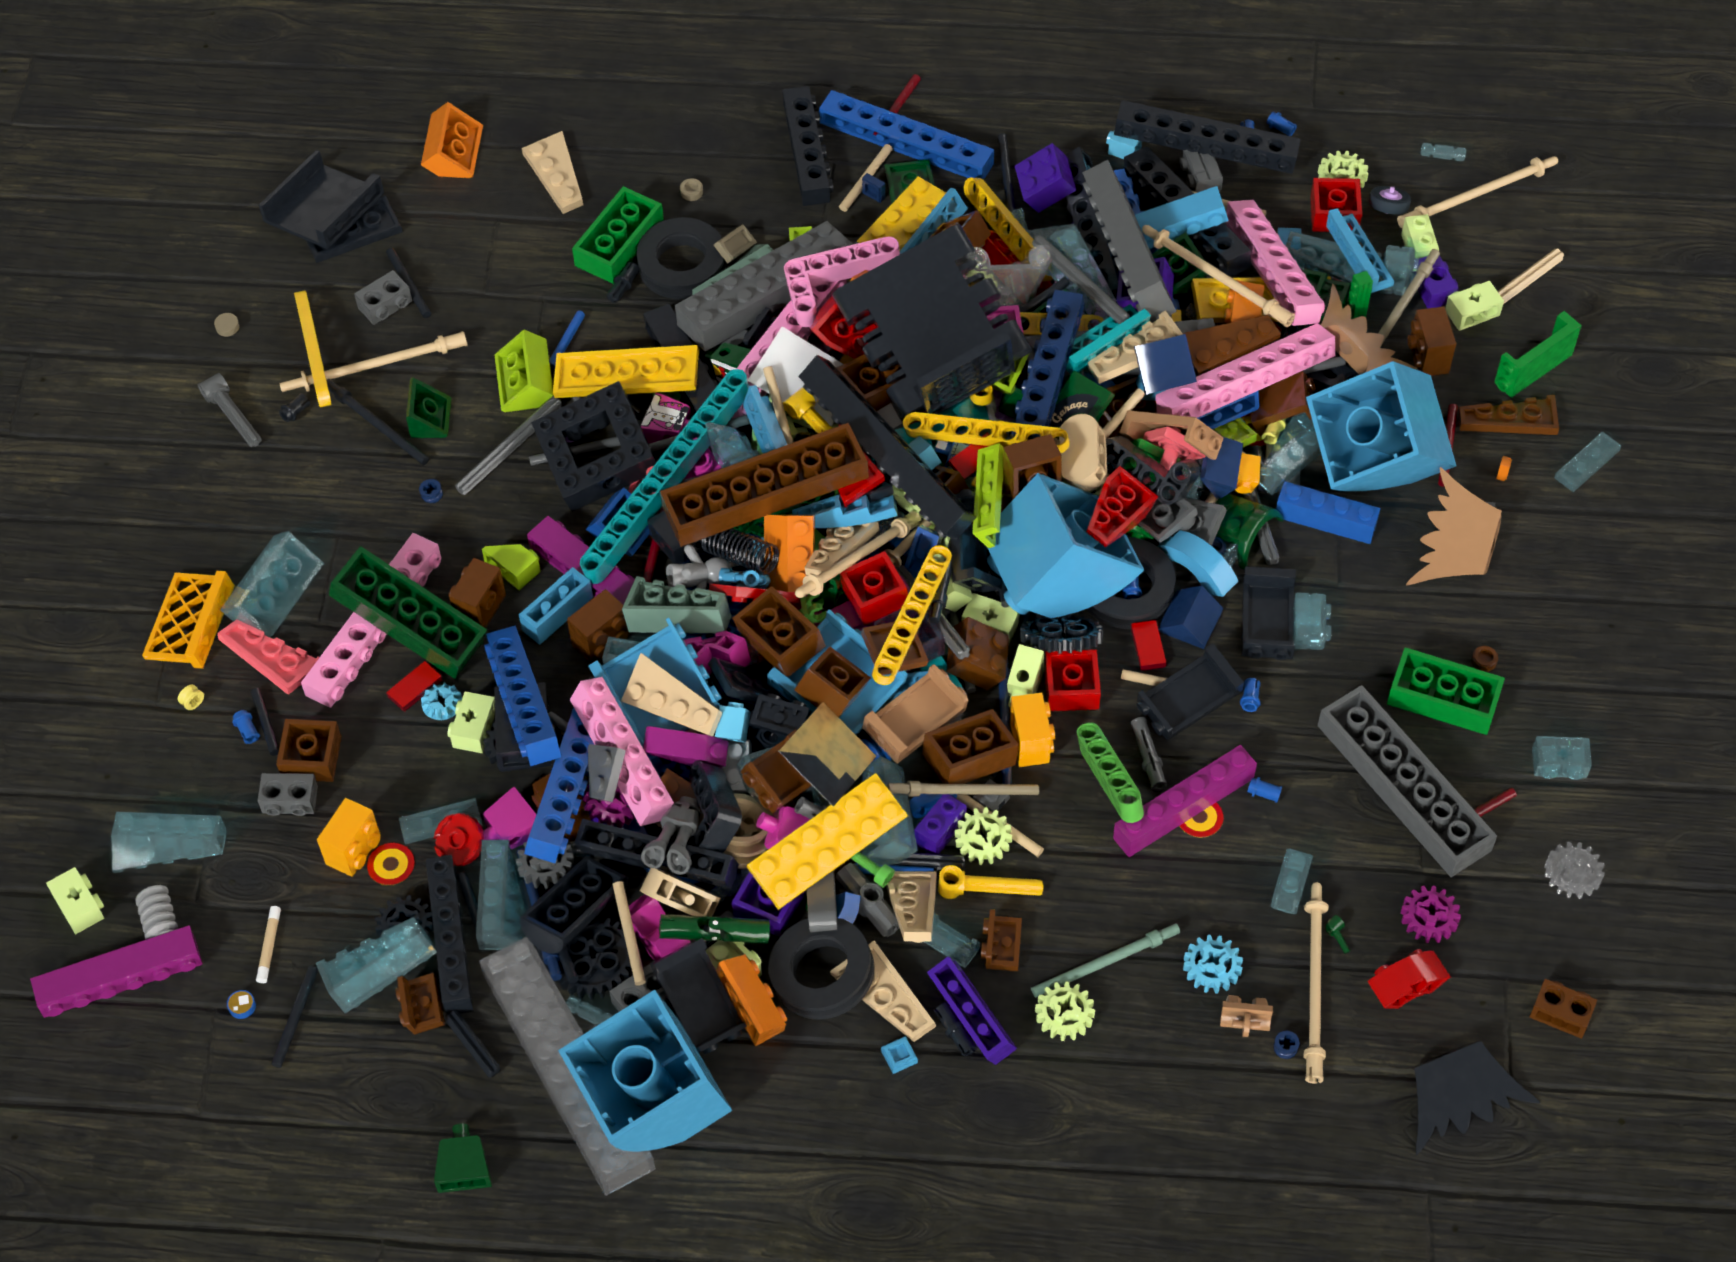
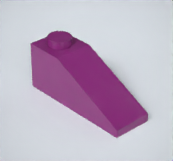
M648 726L646 727L643 749L646 754L692 766L695 761L701 760L722 768L726 767L729 741L704 734Z

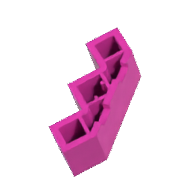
M728 631L715 633L716 637L702 640L701 636L684 640L686 645L691 644L698 655L695 658L697 665L700 666L702 664L709 675L712 673V670L708 663L712 657L744 667L751 662L746 639Z
M644 894L629 905L635 936L646 947L648 954L653 960L657 961L691 942L690 940L659 939L660 914H666L656 899Z

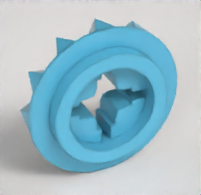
M445 682L443 685L438 686L434 684L431 689H425V694L421 698L422 709L432 719L446 720L456 715V705L459 700L462 701V696L455 685L449 686ZM439 695L442 696L443 699H445L446 707H443V705L440 702H438Z

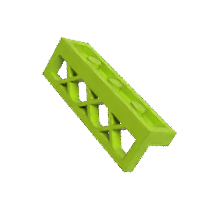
M1000 443L979 449L977 458L974 516L976 519L973 521V535L988 548L995 547L996 533L1000 532L1003 483V446Z

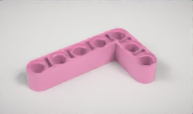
M890 236L789 260L784 266V272L798 324L802 327H811L817 316L816 303L811 287L849 279L864 270L869 272L900 255L897 239Z

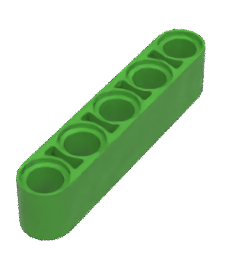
M1095 723L1080 725L1077 729V736L1081 754L1121 819L1127 823L1138 822L1144 816L1140 791L1100 727Z

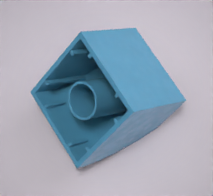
M1392 361L1306 397L1330 487L1333 490L1370 491L1411 484L1440 473V467L1443 470L1456 467L1433 381L1429 374Z
M1037 473L1001 512L1000 532L996 533L995 547L988 548L990 555L987 557V562L990 568L1002 577L1007 588L1004 598L1013 610L1023 615L1031 611L1049 618L1076 613L1113 596L1144 571L1126 534L1105 548L1086 532L1099 496Z
M656 990L648 993L558 1050L609 1143L618 1149L640 1152L671 1146L687 1140L732 1111L683 1025Z

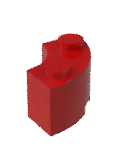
M1417 949L1410 953L1408 957L1390 966L1386 964L1379 967L1374 972L1375 976L1367 982L1384 1008L1399 1009L1416 997L1434 992L1451 976L1434 951L1423 952L1421 949Z

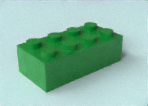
M623 186L573 246L575 266L614 284L615 277L620 275L626 264L632 262L637 256V247L642 236L651 227L664 221L662 204Z
M1405 647L1390 690L1387 705L1487 735L1505 678Z

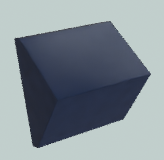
M1226 437L1222 441L1216 460H1212L1207 456L1203 458L1200 479L1216 499L1223 498L1237 488L1243 443Z
M1203 586L1177 590L1158 630L1160 633L1205 649L1223 612V607Z

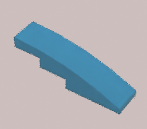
M836 495L792 510V515H815V528L855 526L898 516L897 503L893 495L871 503L867 495H864L845 508L840 495Z

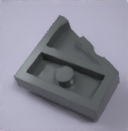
M588 745L589 798L613 802L626 750L601 745Z

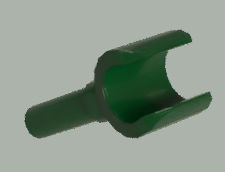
M1335 915L1328 921L1325 930L1329 935L1337 939L1344 954L1350 952V949L1340 932L1345 927V924L1338 915Z

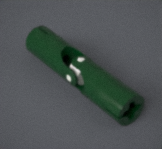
M660 914L659 939L696 940L702 938L704 941L722 940L749 943H768L769 919ZM708 925V930L706 932L699 927Z

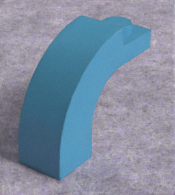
M1179 530L1173 537L1170 536L1161 543L1159 542L1157 546L1165 552L1171 561L1180 563L1196 576L1201 586L1211 595L1223 597L1238 582L1232 568L1221 554L1206 541L1194 534Z

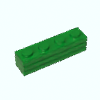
M1367 271L1353 275L1347 305L1351 308V319L1361 316L1366 317L1373 280Z

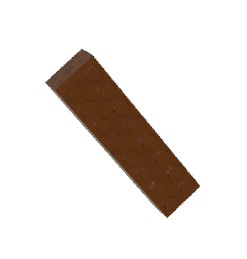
M849 423L662 490L660 491L662 506L679 545L682 547L869 478L868 461Z

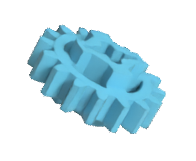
M1207 935V941L1205 942L1199 937L1197 938L1196 946L1190 943L1188 952H1185L1183 971H1189L1187 973V980L1195 979V988L1203 985L1204 992L1207 993L1209 988H1213L1214 992L1218 993L1219 987H1223L1228 991L1230 983L1236 985L1238 976H1241L1242 973L1241 965L1243 958L1237 957L1239 948L1231 949V940L1223 943L1222 936H1218L1215 941L1212 940L1211 935ZM1198 955H1200V960L1198 961V964L1196 965V964H1195V959L1197 958ZM1230 963L1231 969L1228 973H1226V968Z

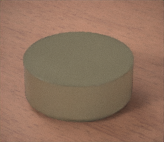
M694 178L684 180L680 185L682 198L687 201H695L701 198L703 195L702 183Z
M223 313L215 319L216 331L221 336H232L239 330L238 319L232 313Z

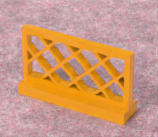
M216 571L215 575L174 574L142 654L145 660L191 663L194 668L203 669L235 586L226 571ZM180 581L191 583L190 586L180 592L177 590ZM206 583H212L210 589L202 594L198 590V588ZM196 590L199 596L185 603L183 598ZM181 600L183 605L170 613L171 605ZM203 601L202 609L193 614L190 609ZM188 611L191 616L178 624L175 618ZM173 621L175 626L162 634V627L168 622ZM195 622L194 630L185 635L182 629ZM180 632L183 637L169 645L166 639ZM163 641L167 645L161 651L153 652L154 647ZM185 643L188 644L185 654H175L174 650Z

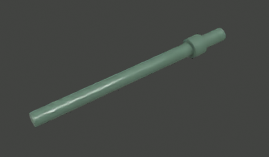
M1175 923L1159 931L1156 929L1145 934L1146 937L1032 987V993L1036 998L1044 994L1046 987L1054 990V983L1056 982L1061 987L1066 981L1070 983L1148 947L1155 948L1163 944L1162 941L1179 934V926Z

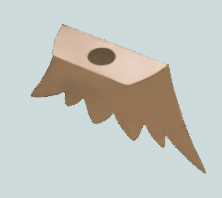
M1332 284L1329 304L1321 326L1335 336V351L1359 375L1392 361L1417 369L1406 362L1391 358L1395 351L1380 348L1384 341V336L1377 333H1366V317L1361 316L1351 319L1350 306L1347 305L1344 309L1342 308L1338 292L1334 284Z
M1441 467V478L1449 497L1438 495V498L1447 511L1428 512L1429 519L1440 530L1424 535L1420 541L1435 549V551L1420 558V561L1430 564L1416 573L1406 585L1442 577L1474 574L1485 575L1489 568L1500 529L1502 511L1469 492Z

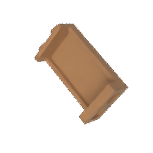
M1127 411L1119 433L1128 440L1143 439L1147 431L1174 426L1181 430V434L1185 435L1184 441L1208 458L1216 460L1224 437L1196 417Z
M933 664L929 667V671L924 677L876 714L873 710L864 717L862 728L898 764L924 743L925 733L948 725L966 710L968 703L967 694L961 687H956L951 682L948 674L943 669H939Z

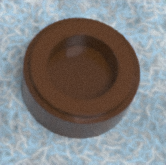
M1480 646L1473 652L1471 658L1472 665L1481 671H1492L1497 665L1498 654L1489 646Z

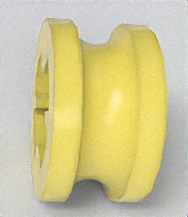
M193 684L186 686L178 696V702L184 705L187 710L197 708L204 699V693Z

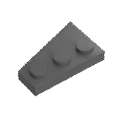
M1184 498L1196 507L1198 512L1195 516L1194 525L1186 530V532L1198 536L1212 546L1227 512L1224 505Z

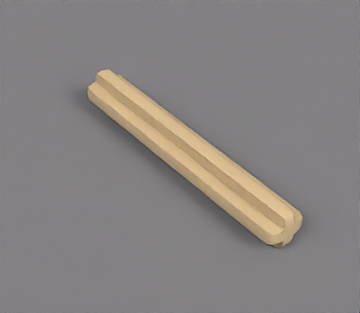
M1558 248L1552 250L1497 292L1504 300V303L1561 262L1564 253Z

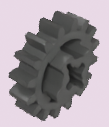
M527 842L523 843L524 848H526ZM571 845L566 846L564 855L558 854L556 863L524 854L525 850H518L519 858L516 859L519 875L524 877L525 883L529 884L533 881L534 888H538L540 883H543L545 889L549 887L551 882L556 884L559 878L565 876L566 872L573 868L572 863H575Z

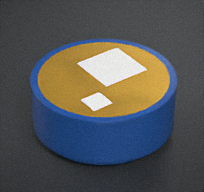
M239 990L229 996L227 1008L233 1017L244 1019L253 1014L256 1002L250 992Z

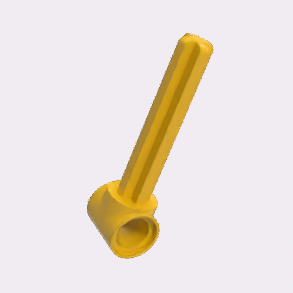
M803 387L783 402V407L790 417L796 420L804 419L817 433L832 429L814 409L816 402L813 395L809 394Z
M949 865L940 871L938 892L946 899H954L959 895H963L964 891L1040 896L1043 893L1042 880L969 876L965 875V871H962L957 866ZM951 880L954 881L955 884H948L945 881Z

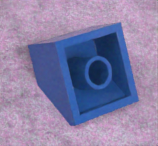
M624 487L614 493L586 530L597 538L630 497L631 493ZM648 525L627 550L626 555L633 556L650 534Z

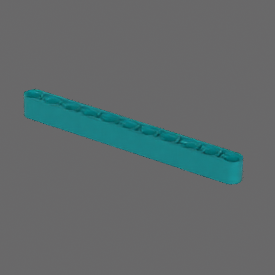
M733 369L725 375L582 556L580 566L584 576L591 581V584H598L605 580L648 525L647 520L654 517L662 507L660 491L682 482L741 407L749 389L748 379L743 370Z

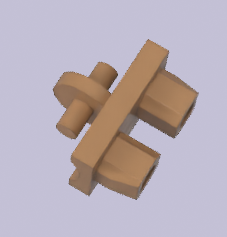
M1228 995L1226 1001H1223L1220 1026L1242 1029V1037L1249 1036V1029L1270 1031L1273 1006L1268 1005L1266 998H1255L1252 1000V1004L1241 1003L1239 996Z

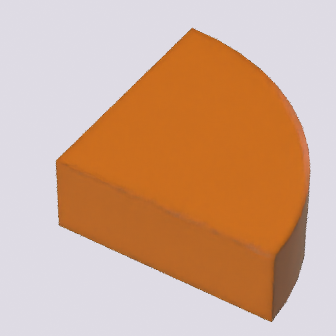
M1507 456L1502 457L1496 479L1502 481L1507 479L1512 462L1511 458Z

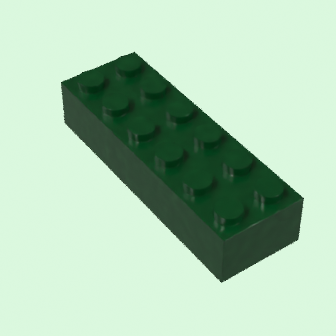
M361 546L330 585V597L454 679H456L484 642L487 629Z

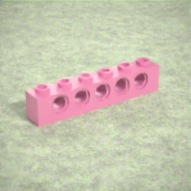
M603 677L580 681L570 698V702L595 745L626 750L617 785L640 826L660 822L662 816L674 803Z

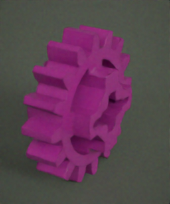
M588 784L583 801L587 802L584 810L592 811L590 819L597 817L599 819L598 823L603 824L605 822L610 826L616 824L618 828H622L624 823L628 826L631 824L635 816L618 785L613 802L589 798Z
M1421 886L1420 893L1412 890L1410 897H1405L1400 913L1403 915L1401 922L1402 924H1409L1406 930L1408 933L1416 932L1415 939L1418 940L1421 936H1424L1426 943H1429L1431 938L1440 943L1442 936L1449 939L1451 933L1456 932L1457 923H1459L1461 915L1458 914L1460 906L1452 905L1455 897L1450 896L1447 898L1445 896V889L1438 893L1436 892V886H1432L1431 891H1427L1425 886Z

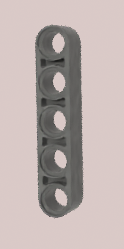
M834 870L807 889L810 933L838 929Z

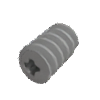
M164 885L148 887L142 890L135 899L143 932L145 933V940L178 929V925L175 922V914L172 913L171 898L167 895L169 893L168 888Z

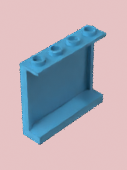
M828 610L826 618L817 627L826 647L788 678L774 667L767 674V683L790 703L792 700L805 703L812 715L817 707L805 700L794 689L808 668L829 646L871 677L858 698L840 716L841 721L857 736L863 729L864 717L872 710L876 714L906 683L907 673L906 670L898 672L894 681L888 685H881L875 682L872 677L874 664L861 631L851 628L841 614H834L831 610Z
M670 618L666 619L669 626L604 665H601L598 661L589 665L595 678L603 677L643 748L646 727L648 726L684 732L690 728L621 701L640 653L646 655L717 709L720 707L718 701L722 699L714 685L710 687L706 681L710 676L702 664L700 666L697 665L695 658L698 655L693 646L685 644L683 638L686 637V634L679 623L674 625Z

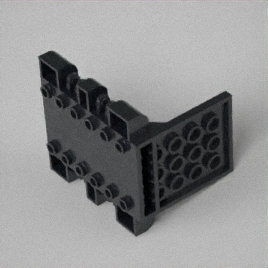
M960 224L953 225L841 286L832 294L848 326L856 323V329L863 330L874 323L876 324L877 328L868 332L862 338L864 343H868L863 347V353L871 367L878 366L880 372L899 365L900 370L886 378L887 384H893L886 390V393L902 422L904 417L912 412L922 413L925 411V413L937 415L1015 373L1014 362L1032 352V348L1016 320L1006 322L1009 319L1006 314H1000L990 321L987 319V315L997 311L1001 306L1000 302L996 301L1001 298V294L992 278L984 279L985 276L981 272L967 279L963 277V274L973 270L978 264L975 260H972L977 257V252Z

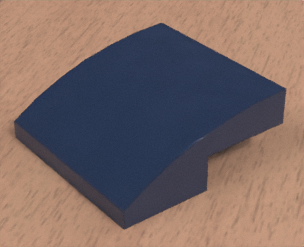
M1186 334L1134 346L1145 394L1197 382Z

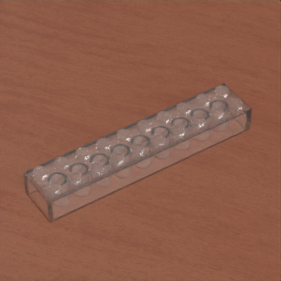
M525 937L479 960L487 983L604 1195L607 1196L654 1171L655 1165L650 1151H625L609 1143L558 1050L582 1036L583 1032L533 944Z

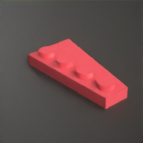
M237 619L218 632V640L288 695L302 685V680L320 658L307 655V651L301 648L294 649L285 645V641L277 637L272 639L266 636L264 631Z

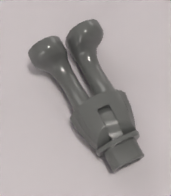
M682 796L679 801L675 802L665 812L660 822L663 828L662 832L656 840L648 843L642 851L641 859L646 866L659 868L662 865L671 837L674 836L676 839L667 854L668 867L676 874L681 875L688 872L692 863L691 857L686 850V844L689 838L695 835L699 827L700 805L697 799Z

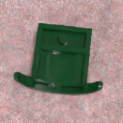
M1227 494L1215 503L1224 505L1227 510L1216 537L1238 545V565L1241 569H1245L1251 545L1261 527L1274 517L1281 522L1284 518L1278 510L1272 507Z

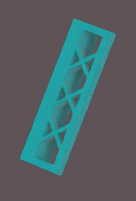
M1129 304L1123 308L1131 315L1126 321L1118 324L1115 323L1116 321L1112 317H1109L1076 338L1072 348L1074 354L1069 357L1066 370L1070 374L1074 370L1079 373L1088 367V362L1111 346H1119L1122 344L1123 338L1129 334L1134 336L1140 332L1142 326L1150 321V313L1145 308L1137 312ZM1105 328H1113L1109 332L1102 335V330H1104ZM1088 339L1094 340L1083 348L1084 341Z

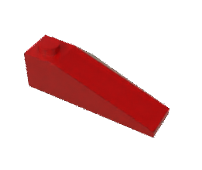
M831 296L819 310L810 330L826 346L855 359L864 355L863 347L868 344L862 340L863 336L876 329L877 326L872 324L863 330H857L855 327L856 323L848 326Z
M1119 466L1106 478L1086 532L1106 548L1139 524L1148 515L1159 496Z

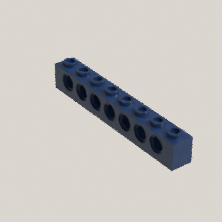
M1055 289L1053 298L1048 299L1046 306L1048 314L1046 319L1043 318L1041 321L1040 333L1042 334L1040 339L1037 338L1035 341L1034 353L1036 354L1034 359L1029 361L1028 373L1030 374L1028 380L1024 379L1023 397L1022 400L1017 401L1015 409L1017 417L1011 423L1050 427L1066 373L1068 359L1071 356L1085 308L1083 294ZM1009 431L1010 439L1015 437V432ZM1032 434L1027 440L1034 439L1040 435Z

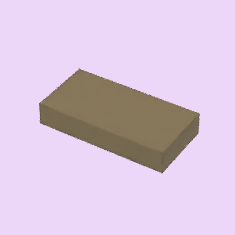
M742 224L717 241L714 247L724 260L729 263L753 247L757 242Z

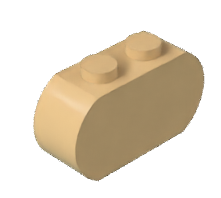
M1077 414L1068 418L1060 427L1067 432L1070 440L1069 448L1061 453V476L1071 486L1089 492L1102 485L1107 478L1106 432L1092 416ZM1059 436V440H1057V445L1063 443V437Z
M650 868L640 889L642 893L692 916L712 917L721 899L699 886L658 868Z

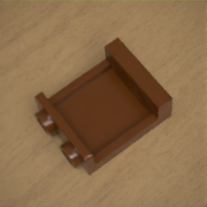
M1304 370L1258 390L1259 409L1251 412V423L1261 438L1268 424L1303 412L1312 420L1306 397L1312 395L1316 388L1311 377L1308 378Z
M797 730L788 734L782 742L753 762L747 763L740 771L743 774L742 778L746 785L750 788L753 787L759 795L758 799L765 809H769L772 814L812 787L779 752Z

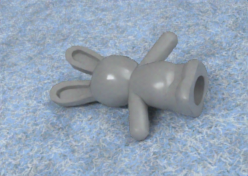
M688 544L684 547V551L691 563L669 564L666 567L668 586L675 587L676 584L685 585L686 588L696 586V588L706 590L707 583L719 584L721 568L732 569L739 565L720 557H713L703 563L695 548ZM747 550L745 558L748 556L749 550Z

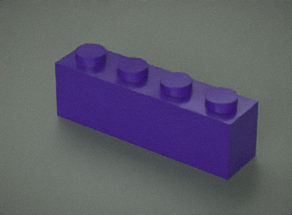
M948 956L927 972L987 1060L996 1065L1017 1049L955 960Z

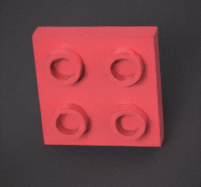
M1174 426L1156 428L1155 430L1145 432L1143 436L1144 440L1165 450L1159 464L1167 470H1170L1176 463L1178 457L1181 458V461L1206 457L1184 441L1185 435L1181 434V430Z

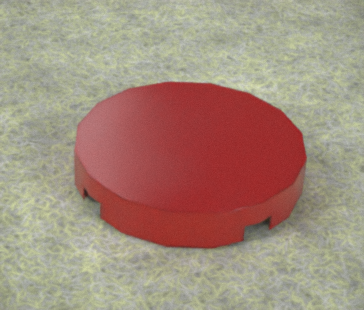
M457 813L446 816L439 823L434 834V839H436L435 851L439 857L452 855L455 866H465L472 863L479 856L483 848L484 833L482 826L477 819L468 814Z

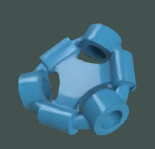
M721 568L719 572L720 585H731L733 582L737 583L739 587L766 589L771 582L769 575H761L753 570L738 573L733 572L730 568Z

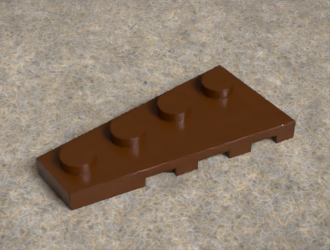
M1268 315L1183 333L1186 334L1196 376L1278 340L1281 335Z
M1548 395L1543 400H1536L1535 397L1526 398L1525 402L1513 403L1512 400L1502 401V404L1496 406L1485 403L1459 407L1460 431L1558 435L1559 423L1555 395Z

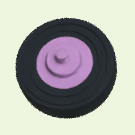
M1378 186L1373 188L1369 195V205L1386 214L1406 213L1411 203L1410 195L1395 187Z

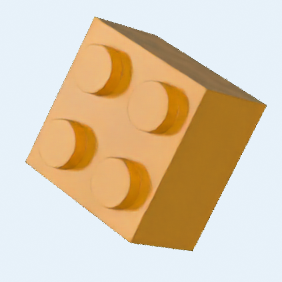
M1042 693L1011 697L1010 726L1012 736L1019 744L1017 752L1019 767L1049 763L1050 753H1054L1053 740L1055 739L1054 725L1049 724L1050 706L1049 702H1044Z
M345 798L317 838L326 865L351 877L364 866L366 856L371 849L376 848L381 836L373 810Z

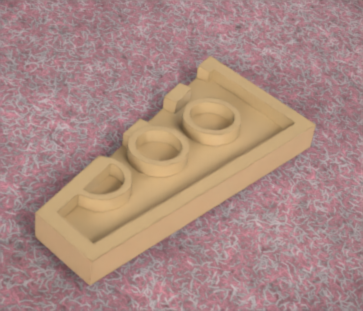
M562 131L522 148L524 157L563 214L583 206V199Z
M1165 310L1159 314V319L1153 323L1149 321L1144 324L1140 332L1134 336L1129 334L1123 338L1122 344L1117 347L1111 346L1089 361V370L1100 384L1138 367L1134 346L1174 337L1183 333Z
M878 522L827 528L826 538L820 540L819 549L813 552L805 566L806 575L813 573L818 576L864 546L879 531Z
M642 653L639 655L621 699L622 702L711 737L714 736L723 713Z
M895 871L891 881L886 885L904 941L920 943L932 940L937 872Z
M873 941L868 946L874 959V977L867 994L862 1000L915 1042L935 1028L936 1024L876 942ZM847 960L830 971L831 975L837 980L845 972Z

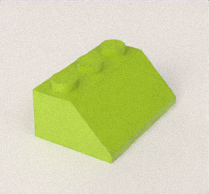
M524 329L495 354L501 411L503 412L539 408L553 396L547 341L545 338Z

